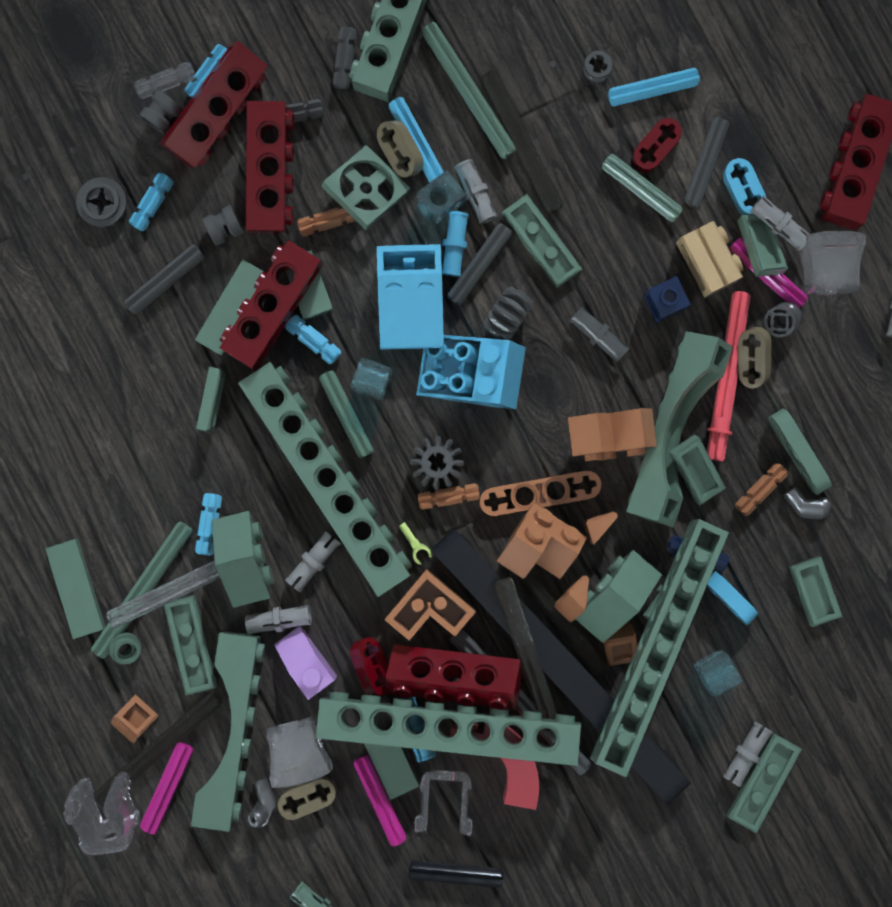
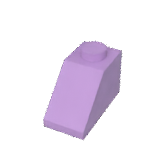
M301 626L274 644L290 676L308 700L337 678L336 673Z

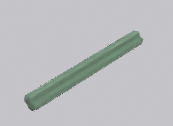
M435 22L429 23L422 29L423 37L500 157L505 159L511 156L516 150L512 140Z
M178 522L91 647V651L100 658H106L109 655V644L112 639L125 632L193 533V529L184 522Z

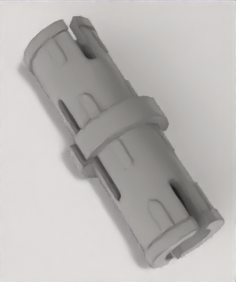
M467 159L457 164L454 169L465 189L464 197L466 200H470L479 224H485L497 218L498 214L487 194L489 190L487 184L482 183L473 160Z
M764 195L750 210L751 213L771 228L770 232L774 235L779 234L796 248L798 252L812 238L811 234L791 219L792 215L789 212L784 213Z
M324 532L309 553L307 551L304 552L302 555L303 560L285 579L292 586L296 579L301 576L302 578L294 587L297 591L302 592L317 571L321 572L325 567L323 563L340 546L341 543L334 538L325 547V544L332 537L329 532Z
M309 605L288 609L274 607L273 611L246 614L245 616L246 630L249 635L276 630L279 633L284 632L285 628L312 625Z
M756 721L753 723L754 725L742 746L738 745L735 749L737 754L727 771L723 774V777L730 781L738 770L732 783L739 787L742 786L754 762H759L760 757L758 755L773 733L764 727L759 738H757L763 725Z

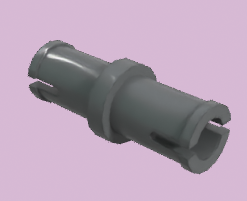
M583 306L569 320L570 323H573L590 338L589 343L593 346L595 344L598 345L615 362H618L630 348L608 330L610 326L606 323L601 324Z

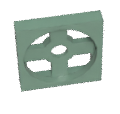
M367 145L326 178L321 186L365 230L403 199L411 189ZM359 163H369L376 172L370 177H363L354 167ZM342 177H345L353 185V191L346 197L343 196L340 188V179ZM386 180L393 186V195L389 201L378 192V187ZM368 184L371 186L372 191L367 194L363 193L360 190V185ZM361 201L370 202L376 210H363L355 206Z

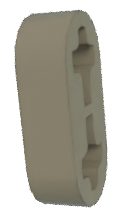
M399 120L381 123L377 130V140L395 173L401 177L419 174L424 165L423 157L407 127ZM392 130H394L395 134L392 137L393 141L390 138V136L393 134ZM407 157L410 158V162L408 163V168H407L406 165H405V163L408 161Z
M752 327L741 334L738 341L739 379L744 386L751 389L765 384L771 376V336L762 327ZM754 335L755 340L761 342V345L756 348L753 343H749V339L754 337ZM754 366L755 371L761 374L756 379L753 374H749V370L754 368Z
M319 776L289 788L283 792L278 800V811L285 819L295 820L323 809L334 801L337 793L336 784L327 776ZM317 784H321L323 788H330V791L327 793V799L323 800L321 795L310 798V794L316 792ZM289 796H292L293 800L304 797L305 801L298 805L297 811L294 812L292 808L286 809L285 804L288 802Z

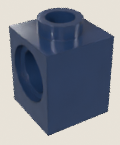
M677 276L648 289L643 295L656 323L684 311L691 305Z

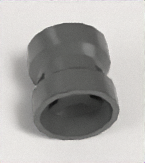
M156 90L151 97L152 103L149 107L143 108L139 117L155 130L165 135L170 128V120L173 117H178L183 109L168 95L160 90Z
M231 205L222 208L221 213L217 215L209 214L202 218L216 247L225 243L226 238L230 236L238 237L245 233Z
M782 302L766 313L764 318L765 328L774 337H786L801 325L803 319L802 311L794 303Z

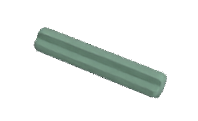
M610 154L602 164L604 171L667 220L674 222L681 214L683 208L616 155Z
M334 371L322 374L319 377V381L359 458L369 456L374 452V449Z

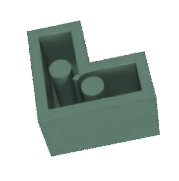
M249 511L213 519L215 567L233 608L270 599L269 585L274 584V579L270 566H264L263 564L266 562L262 545L258 542L263 540L260 523L253 522Z
M634 550L624 558L619 555L607 568L610 575L607 573L595 586V589H597L595 592L588 590L586 609L576 618L581 625L602 643L608 640L640 611L662 576L660 572Z

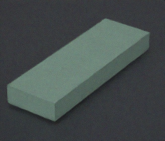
M528 194L502 211L501 215L556 289L582 271L581 266Z
M245 260L241 261L195 341L224 357L226 352L219 348L222 344L220 337L227 326L231 325L233 327L239 318L237 311L241 303L246 298L250 300L256 291L254 284L263 272L262 270Z
M73 539L45 548L72 638L76 639L104 630L105 623L79 539Z
M196 595L164 602L163 605L185 696L217 688L218 683Z
M772 733L758 756L760 757L759 762L754 763L726 816L757 834L802 749Z

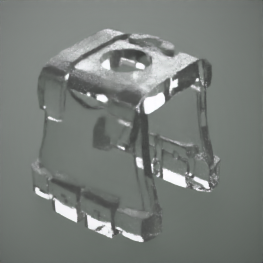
M823 231L807 235L806 246L799 251L803 268L804 293L836 295L837 293L851 294L857 292L860 286L859 271L861 257L866 245V234L854 231Z
M314 716L303 718L300 721L296 720L271 726L266 729L271 758L269 777L271 788L290 787L310 782L334 770L332 759H330L321 739L316 738L317 723Z
M426 771L421 778L420 814L415 816V832L427 833L430 780L462 782L459 835H471L473 824L472 819L468 817L469 789H472V784L467 772Z
M127 772L118 773L110 787L103 807L105 820H102L89 778L79 780L77 785L73 786L70 790L69 796H67L64 803L65 810L63 816L68 825L72 824L79 835V846L84 854L92 856L121 852L128 848L134 836L133 829L137 826L140 819V812L138 809L134 810L130 798L129 785L131 780ZM116 833V836L105 839L109 834Z

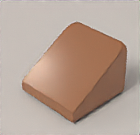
M608 512L584 520L583 524L590 544L594 545L618 518L616 512Z
M586 575L579 578L554 603V607L569 622L575 620L586 609L589 578Z
M631 623L623 625L603 643L608 667L631 662L637 648L636 634Z
M135 694L113 717L111 724L129 741L135 743L159 715Z

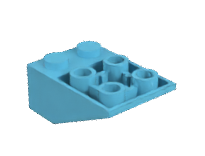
M441 244L377 246L380 350L444 348Z
M444 335V348H423L416 395L489 407L516 409L526 347L510 340Z

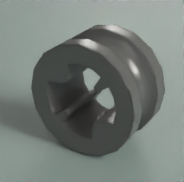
M604 51L590 53L585 59L583 67L584 76L587 80L593 83L604 82L612 70L613 63L611 57ZM596 60L603 62L602 68L605 71L600 69L599 73L594 72V66L590 63L592 62L595 65Z

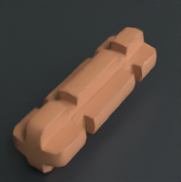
M334 208L314 214L313 218H309V216L301 218L297 221L301 235L308 236L315 234V230L321 232L343 225L342 222L347 221L348 224L356 220L344 208L340 210Z
M773 464L767 471L768 474L763 475L746 492L747 496H742L736 502L735 507L740 513L745 516L750 515L757 508L755 505L761 504L777 487V483H781L788 476V471L781 464Z
M473 483L464 485V488L456 486L435 490V493H430V491L418 494L419 507L424 510L433 508V505L441 507L463 503L462 500H467V502L475 501L480 498L479 488L477 484Z

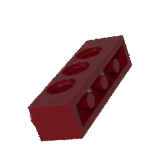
M239 41L232 42L159 144L188 167L203 166L212 154L209 148L216 139L220 141L230 129V125L227 123L233 114L238 116L246 107L248 100L245 98L251 89L256 91L266 79L264 71L268 65ZM232 72L237 74L241 80V85L236 91L232 90L228 85V76ZM213 98L219 99L223 106V110L218 116L213 115L209 109V103ZM196 123L202 125L205 131L203 139L199 142L195 141L191 136V128Z
M867 93L858 102H853L849 110L847 120L851 121L848 132L844 131L838 144V150H841L839 161H834L828 179H831L832 183L829 191L826 190L819 204V208L823 209L820 220L854 231L865 225L892 140V101ZM862 127L869 128L872 131L873 138L866 137L862 133ZM852 156H858L862 159L863 168L854 165ZM843 185H848L853 189L854 198L844 194Z
M247 101L246 230L250 233H288V226H293V207L288 206V194H293L294 179L293 175H288V162L294 161V144L289 143V130H294V111H289V106L285 101ZM268 129H277L279 131L278 139L271 144L265 143L263 140L264 133ZM270 160L277 161L279 165L278 171L272 176L264 175L263 167L265 163ZM268 192H276L278 195V202L272 208H266L263 205V198Z
M289 240L284 246L279 245L272 255L271 261L274 263L267 273L263 271L254 284L256 291L250 300L246 298L241 303L237 311L239 318L233 327L231 325L227 326L220 337L222 344L219 348L254 371L258 370L323 267L320 259ZM284 271H292L294 273V280L289 285L279 284V276ZM266 298H276L277 306L273 311H262V302ZM250 324H258L260 326V333L254 339H247L245 337V329Z
M394 644L385 679L389 694H394L399 698L418 697L435 703L450 701L457 702L462 706L481 705L489 706L492 709L516 710L522 670L520 659ZM420 674H428L423 678H417ZM451 678H460L455 682L448 681ZM485 681L492 682L487 686L479 685Z

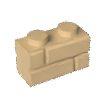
M714 221L682 236L676 242L704 298L736 283L743 277L741 274L743 271L741 260L736 254L731 255L726 245L729 243L727 233L722 226L717 227Z

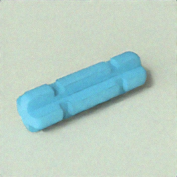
M217 44L211 52L212 57H207L193 76L195 80L187 84L184 92L189 98L194 96L227 50L226 47Z
M157 173L153 180L154 186L148 188L137 206L138 212L134 211L129 220V223L140 231L146 230L150 223L148 219L154 217L166 197L164 195L165 191L169 192L174 183L164 173Z
M298 315L292 316L286 323L285 329L293 336L297 334L299 341L314 353L322 354L321 358L328 364H333L339 358L341 350L333 343L331 345L328 344L329 340L309 325L307 327L305 325L306 321Z
M205 493L203 495L202 506H205V508L200 513L197 532L200 540H196L195 553L213 555L212 520L220 516V513H217V508H221V495Z

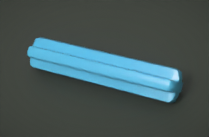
M690 68L613 87L608 91V99L611 106H618L695 87L700 82L699 73L696 68Z
M396 98L389 103V109L395 120L404 123L420 150L424 163L422 170L431 184L441 181L444 178V171L404 98Z

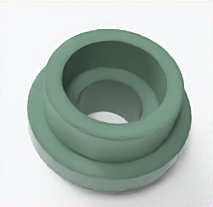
M121 633L110 642L109 654L113 661L118 664H131L137 660L141 653V643L135 635ZM123 644H130L128 650L119 651Z

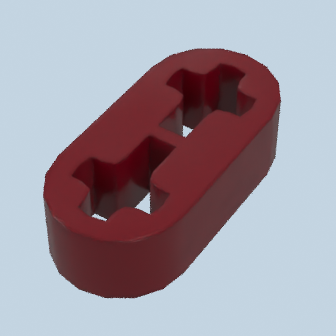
M664 118L657 122L639 143L632 155V163L636 170L642 173H649L660 165L682 136V128L678 121L673 118ZM660 128L663 130L671 128L673 130L671 135L673 139L668 137L660 144L658 142L662 135ZM652 147L656 149L651 158L653 163L647 161L644 164L640 161L642 158L640 152L646 154Z
M371 637L355 641L350 648V657L364 693L380 697L388 695L389 690L385 679L388 663L381 645L376 639ZM367 649L369 654L365 657L363 651ZM379 679L380 684L376 687L375 681Z

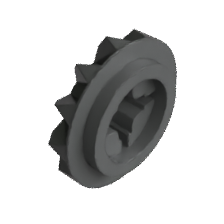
M97 177L87 181L80 188L76 198L77 210L82 219L88 224L99 228L114 226L115 222L124 217L125 208L128 206L125 191L116 181L106 177ZM104 193L105 198L114 204L105 206L104 211L101 213L100 208L90 202L101 200V196Z

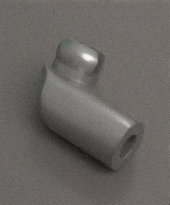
M796 486L783 495L802 518L823 519L829 515L832 509V504L827 498L821 497L818 500L806 499Z
M267 777L252 784L258 801L253 811L249 813L248 821L254 828L267 825L277 807V801Z

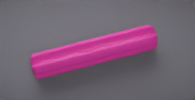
M740 237L731 245L729 251L732 254H736L741 262L754 273L743 238ZM784 274L758 276L785 302L794 303L801 308L808 299V296Z
M183 742L176 744L140 823L142 831L149 834H156L193 755L194 749L190 745Z
M367 754L354 760V767L390 845L394 847L406 841V834L370 756Z

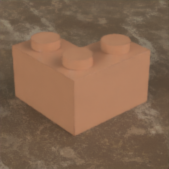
M639 408L614 413H593L568 417L572 455L585 456V461L616 459V452L627 451V457L647 454L646 448L657 447L652 409Z
M533 502L515 528L497 562L523 579L535 563L561 579L579 555L587 537L581 534L575 527L569 526L555 517L549 510L541 508Z
M426 569L388 614L385 621L409 641L430 616L452 635L456 636L476 610Z

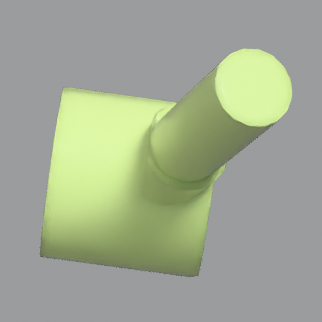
M405 522L402 523L399 528L413 549V559L417 564L422 565L416 557V553L424 549L430 558L432 553L427 545L420 544Z

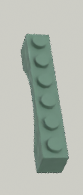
M686 331L684 339L678 348V357L674 369L668 378V387L664 399L658 408V417L654 426L657 447L647 448V454H645L644 460L638 469L639 475L634 490L629 496V505L626 512L674 528L683 501V494L679 485L677 467L669 451L679 445L686 421L699 399L724 376L733 347L719 337Z
M226 630L219 633L214 665L223 679L229 696L231 733L226 752L218 769L210 780L195 794L191 827L230 832L234 823L240 822L242 803H238L239 790L244 791L247 779V771H242L244 758H249L252 740L247 739L248 727L254 726L256 708L251 707L253 694L258 695L261 676L256 675L257 664L263 663L265 655V644H261L262 635H249L247 633Z

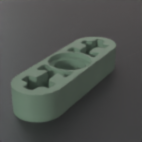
M782 408L769 416V422L810 490L818 495L830 488L832 484L827 473L789 412Z

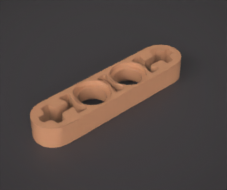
M581 471L493 487L481 494L479 505L485 514L498 516L529 510L533 502L542 508L587 500L599 494L601 480L592 471ZM583 476H587L589 481L595 482V487L590 488V494H586L584 489L573 491L576 497H569L570 486L566 480L567 478L573 479L572 484L583 482ZM553 481L561 483L564 487V495L558 500H553L547 495V486ZM527 487L533 492V501L529 505L524 506L516 501L515 494L519 488ZM511 489L510 500L514 506L513 509H507L508 503L499 504L497 511H492L491 506H485L484 500L489 499L490 493H495L497 498L506 497L504 490Z

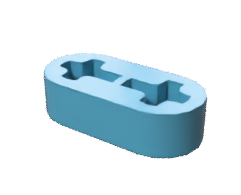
M741 158L733 159L723 171V181L739 214L754 215L750 212L752 206L746 207L744 205V202L748 199L745 190H747L751 199L757 198L759 200L763 195L766 197V194L750 162ZM734 167L738 171L744 170L745 174L742 177L744 186H742L738 177H731Z
M715 571L711 575L707 588L738 619L748 625L759 613L719 573Z

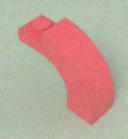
M475 723L473 725V733L479 739H486L490 736V728L484 723L483 729H478V724ZM452 724L450 736L457 733L458 727L456 724ZM509 726L505 729V735L509 741L519 742L522 740V737ZM501 758L507 769L503 796L504 804L536 810L539 796V776L535 761Z

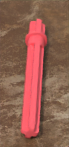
M734 291L732 293L724 341L731 345L733 349L724 376L717 384L711 427L707 428V432L710 433L707 453L712 461H724L728 436L732 435V431L729 430L738 379V341L746 329L751 298L750 294L743 291Z

